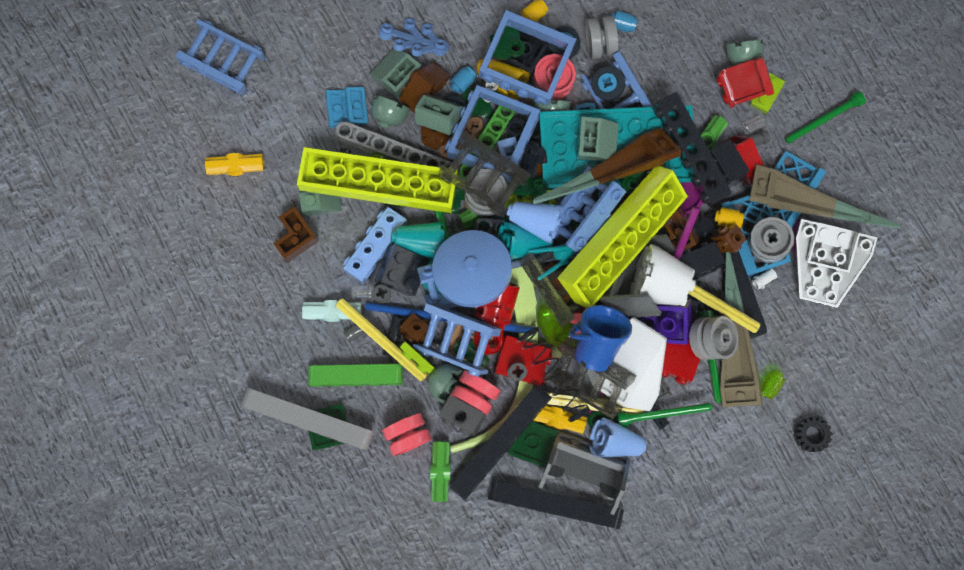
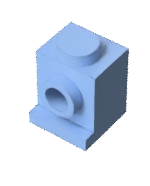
M516 137L497 141L498 152L504 168L508 166L517 146Z

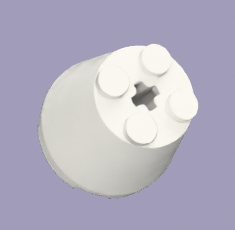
M650 244V247H645L636 265L635 282L631 283L630 295L648 293L655 304L685 306L688 292H692L695 287L696 281L692 280L695 269H692L658 246Z

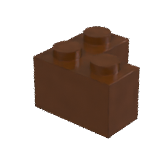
M435 62L429 65L425 64L420 70L416 69L411 73L409 77L411 80L402 88V95L399 100L415 113V107L423 95H434L441 91L450 75Z
M682 206L664 224L669 233L667 236L675 249L688 220V216ZM694 227L684 251L697 245L700 241Z
M292 207L278 217L289 233L273 244L287 263L319 242L295 207Z

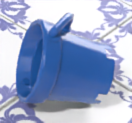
M594 305L586 308L581 315V320L573 325L569 331V336L578 340L575 349L576 360L581 363V360L586 363L585 368L596 372L606 371L608 366H612L622 345L631 336L632 324L624 313L612 307Z

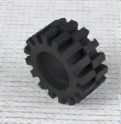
M812 416L805 418L796 425L797 429L794 430L796 437L794 439L797 440V445L801 446V449L804 451L806 450L810 453L822 451L832 441L830 438L833 435L830 432L831 426H828V422L826 420L823 421L820 417ZM815 427L819 430L820 438L817 442H811L807 439L806 431L808 428Z

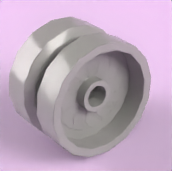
M602 17L600 23L597 18L586 19L585 35L590 60L601 59L603 52L607 58L613 57L619 49L614 17Z
M480 169L473 172L467 179L464 192L465 203L468 209L481 217H490L497 214L504 207L508 192L504 177L492 169Z
M768 217L760 220L754 226L749 237L751 253L758 260L765 263L781 261L788 255L794 244L792 228L786 221L777 217ZM769 238L774 240L772 243L768 242Z
M726 316L700 317L691 326L689 340L691 349L695 356L705 360L728 359L732 357L738 346V331L735 323Z

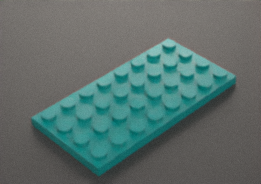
M692 105L685 106L693 120ZM655 107L540 112L541 148L545 149L548 160L546 164H542L543 181L548 183V189H555L583 174L588 166L593 168L603 162L577 159L581 117L602 118L618 123L617 153L643 134L659 128L663 130L662 126L664 124L662 120L657 119L653 109ZM668 113V117L670 120H677V115L675 113ZM683 129L677 130V134L680 137H686V132ZM687 146V152L694 155V147ZM681 156L665 161L664 165L661 166L673 170L680 183H691V174L689 170L684 169L681 163ZM619 178L613 181H615L618 185L621 186L623 178ZM612 181L606 182L604 184L609 186L612 183Z

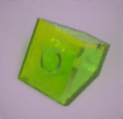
M540 305L537 324L549 344L575 352L577 341L571 340L569 336V329L575 325L569 322L568 312L570 310L559 305Z

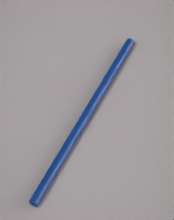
M369 302L365 304V310L411 316L414 313L419 318L431 319L430 314L422 310ZM441 318V320L439 319V321L446 322L447 319ZM510 324L505 325L504 331L525 334L535 327Z

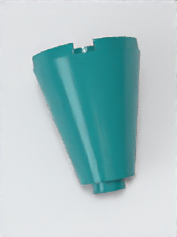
M503 222L505 225H501L498 231L497 238L507 248L511 260L540 254L527 253L530 249L553 246V239L552 244L547 243L512 222Z
M434 222L396 227L395 231L392 230L391 242L410 252L434 259L437 250L444 242L445 230L441 229L444 223Z

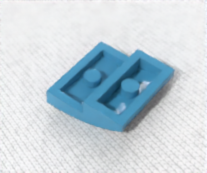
M346 87L345 90L325 91L329 128H336L341 122H348L356 126L368 124L364 87Z

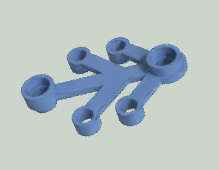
M407 18L404 21V28L411 34L394 30L393 26L389 23H384L379 28L378 35L383 40H391L393 36L401 38L394 40L393 48L397 51H403L406 48L412 47L411 53L414 56H421L430 52L437 56H443L449 50V44L443 39H438L433 33V26L428 23L422 25L421 32L427 35L430 40L425 39L415 27V20Z

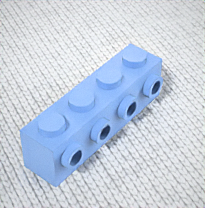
M389 207L379 213L376 224L368 228L366 238L357 243L354 249L356 250L352 257L348 256L343 264L345 266L343 268L344 271L363 285L375 270L376 264L380 263L384 257L388 246L393 245L394 242H391L392 230L395 231L396 227L407 225V219Z

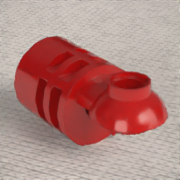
M509 282L506 290L493 302L476 307L474 314L476 317L482 319L487 324L501 328L500 336H492L494 337L493 342L487 343L484 355L497 353L504 344L505 325H510L520 289V286L515 283ZM478 331L474 337L476 349H478L481 339L480 332Z

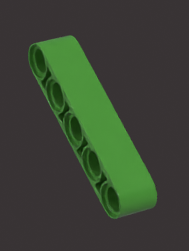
M499 105L469 154L487 160L497 141L500 140L505 132L508 123L512 120L515 111ZM501 111H507L509 116L502 115ZM492 126H498L500 131H494ZM482 141L490 142L491 146H484ZM462 164L458 179L462 184L466 185L469 177L464 176L463 172L469 171L472 174L477 169Z
M401 364L308 366V386L403 385V366Z

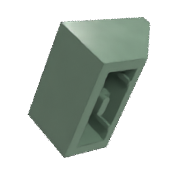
M393 49L369 76L398 99L402 95V88L410 82L411 79L409 77L411 73L416 69L420 70L421 64L408 53Z
M423 95L415 107V123L451 135L456 123L461 118L460 114L464 106L433 95Z
M581 117L577 159L605 161L616 154L618 123L602 118Z

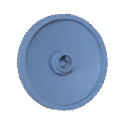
M469 230L457 233L442 243L434 256L432 272L438 290L446 299L463 307H479L493 302L506 290L512 275V263L507 248L498 238L483 231Z

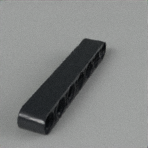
M716 213L704 216L708 217L713 225L710 238L721 227L718 226V222H715ZM739 251L735 253L730 252L744 313L760 323V328L756 333L749 330L750 338L767 334V327ZM721 253L725 261L721 271L726 282V253Z
M539 385L534 386L453 481L450 488L463 500H466L539 415L552 397Z
M491 480L487 499L619 530L621 529L624 514L623 509L617 508L615 514L612 515L610 514L612 509L610 506Z

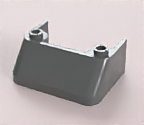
M667 234L654 235L645 246L650 247V244L658 246L672 256L676 250ZM645 247L599 299L602 304L612 307L629 317L661 315L660 310L648 293L630 295L631 283L635 282L634 277L637 271L635 268Z
M558 433L544 468L539 488L543 489L546 478L560 480L563 474L600 487L599 493L602 498L613 502L610 514L614 515L625 491L630 459L627 456L596 457L590 450V445L593 446L592 442L568 433Z

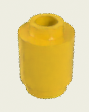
M534 0L521 10V16L537 22L546 15L548 7L543 0Z
M724 207L721 208V211L717 210L715 222H718V226L737 224L740 229L742 228L744 213Z

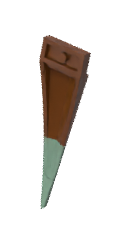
M661 128L650 131L587 172L535 198L533 204L662 166L665 161L681 156V149Z

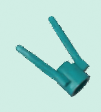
M566 244L554 247L530 249L527 253L553 251L555 259L560 260L558 264L538 276L537 279L541 280L561 266L568 264V259L573 258L574 251Z

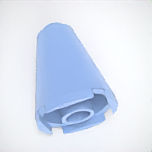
M515 201L514 205L510 204L507 215L510 216L509 220L545 242L552 244V239L555 238L561 221L559 214L563 213L564 207L552 204H533Z
M608 418L596 421L592 428L590 439L593 440V446L590 445V450L596 457L640 456L646 449V442L643 437Z

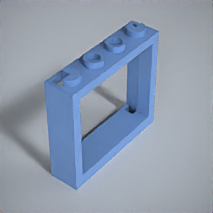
M506 10L480 67L479 77L486 80L487 83L493 82L498 84L503 90L509 91L510 89L515 91L520 97L532 98L537 104L549 105L575 46L576 38ZM506 25L565 49L548 92L488 68Z
M477 85L475 90H471L468 96V106H464L461 111L460 117L462 119L460 123H456L453 129V139H449L446 144L447 158L477 170H495L504 177L505 181L511 183L524 154V149L539 120L540 109ZM479 97L529 117L507 168L456 149Z

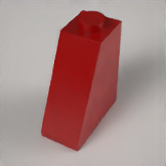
M736 134L729 139L750 170L743 181L746 185L752 186L756 165L764 166L752 137Z

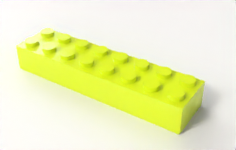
M304 147L297 186L300 191L452 213L458 171Z
M661 166L653 168L558 276V280L575 303L585 308L594 306L688 197L673 170Z

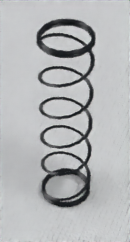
M537 326L532 330L528 331L527 333H525L524 335H522L521 337H519L517 340L518 342H521L529 336H531L522 346V349H528L541 344H547L545 349L534 359L532 365H537L549 360L557 359V362L543 376L542 380L545 381L561 375H567L566 379L553 392L552 396H557L574 390L577 391L573 399L562 409V412H566L578 407L586 406L585 408L581 409L580 411L576 412L568 418V421L570 423L574 422L575 420L581 418L586 413H588L590 411V408L588 405L583 404L566 409L571 404V402L577 397L579 392L578 389H570L555 394L569 377V374L562 373L549 378H545L557 365L559 361L558 358H550L534 363L545 352L549 345L548 342H541L532 346L525 347V345L536 335V333L540 329Z

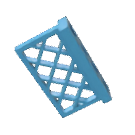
M785 151L774 168L778 171L781 166L782 170L779 172L787 175L786 172L796 170L798 177L796 181L802 184L807 181L805 185L815 190L827 172L822 168L817 169L788 151ZM787 157L792 160L795 167L785 169L783 163L785 158ZM806 168L812 172L810 177L802 179L799 170ZM753 202L752 205L756 206L761 205L762 203ZM752 208L747 213L755 219L759 216ZM782 209L773 212L774 215L780 214L781 219L786 221L791 228L801 212ZM762 214L759 221L765 219L764 217L767 215Z
M749 196L721 204V208L734 210V206L740 203L748 206L744 214V220L755 225L758 223L762 213L769 217H775L772 208L767 207L766 204L760 209L752 205L753 201L750 204L746 203V201H749ZM750 208L760 212L756 221L746 217ZM742 230L743 235L745 234L750 237L751 233ZM749 237L741 245V249L738 250L748 277L791 262L788 253L784 260L769 265L766 263L764 267L757 269L754 262L756 257H752L748 246Z

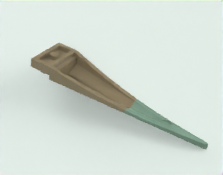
M759 165L755 167L749 201L766 204L770 208L897 229L901 226L899 223L863 211L825 195L776 169Z
M726 252L725 303L744 313L731 254ZM733 321L738 331V346L732 357L722 359L720 385L722 407L763 404L761 380L749 330Z

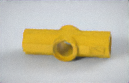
M230 153L225 157H211L205 160L207 175L227 174L239 176L243 175L244 172L264 171L265 168L263 154L243 155L240 153Z
M545 406L533 421L544 423L546 426L555 429H566L583 434L587 418L582 416L570 423L568 418L573 415L568 411L562 412V408Z

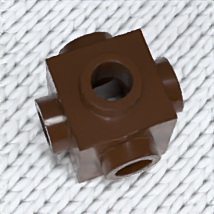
M425 126L421 127V142L426 147L437 151L447 143L448 134Z
M737 224L721 226L710 238L712 242H716L720 253H735L741 249V245L746 241L742 230Z
M413 313L400 326V334L404 336V340L409 345L423 344L429 323Z

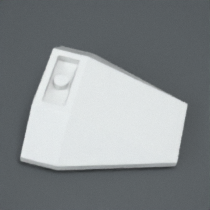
M801 219L796 235L799 298L838 307L871 259L877 237Z
M633 317L629 320L632 324V334L620 348L612 366H608L606 371L599 372L585 369L595 388L625 408L650 411L660 392L667 338Z

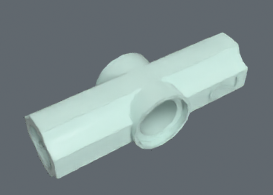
M337 300L303 302V319H317L327 322L351 320L336 307ZM348 302L362 315L361 303Z

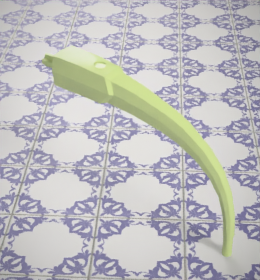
M522 257V258H518V259H513V260H511V261L520 260V259H524V258H527V257ZM530 267L512 269L510 282L520 286L514 307L516 324L537 327L536 307L538 302ZM538 332L529 341L530 343L538 344ZM518 333L519 337L524 335V333ZM519 381L513 404L502 420L483 434L451 445V452L455 453L487 442L532 390L533 385Z

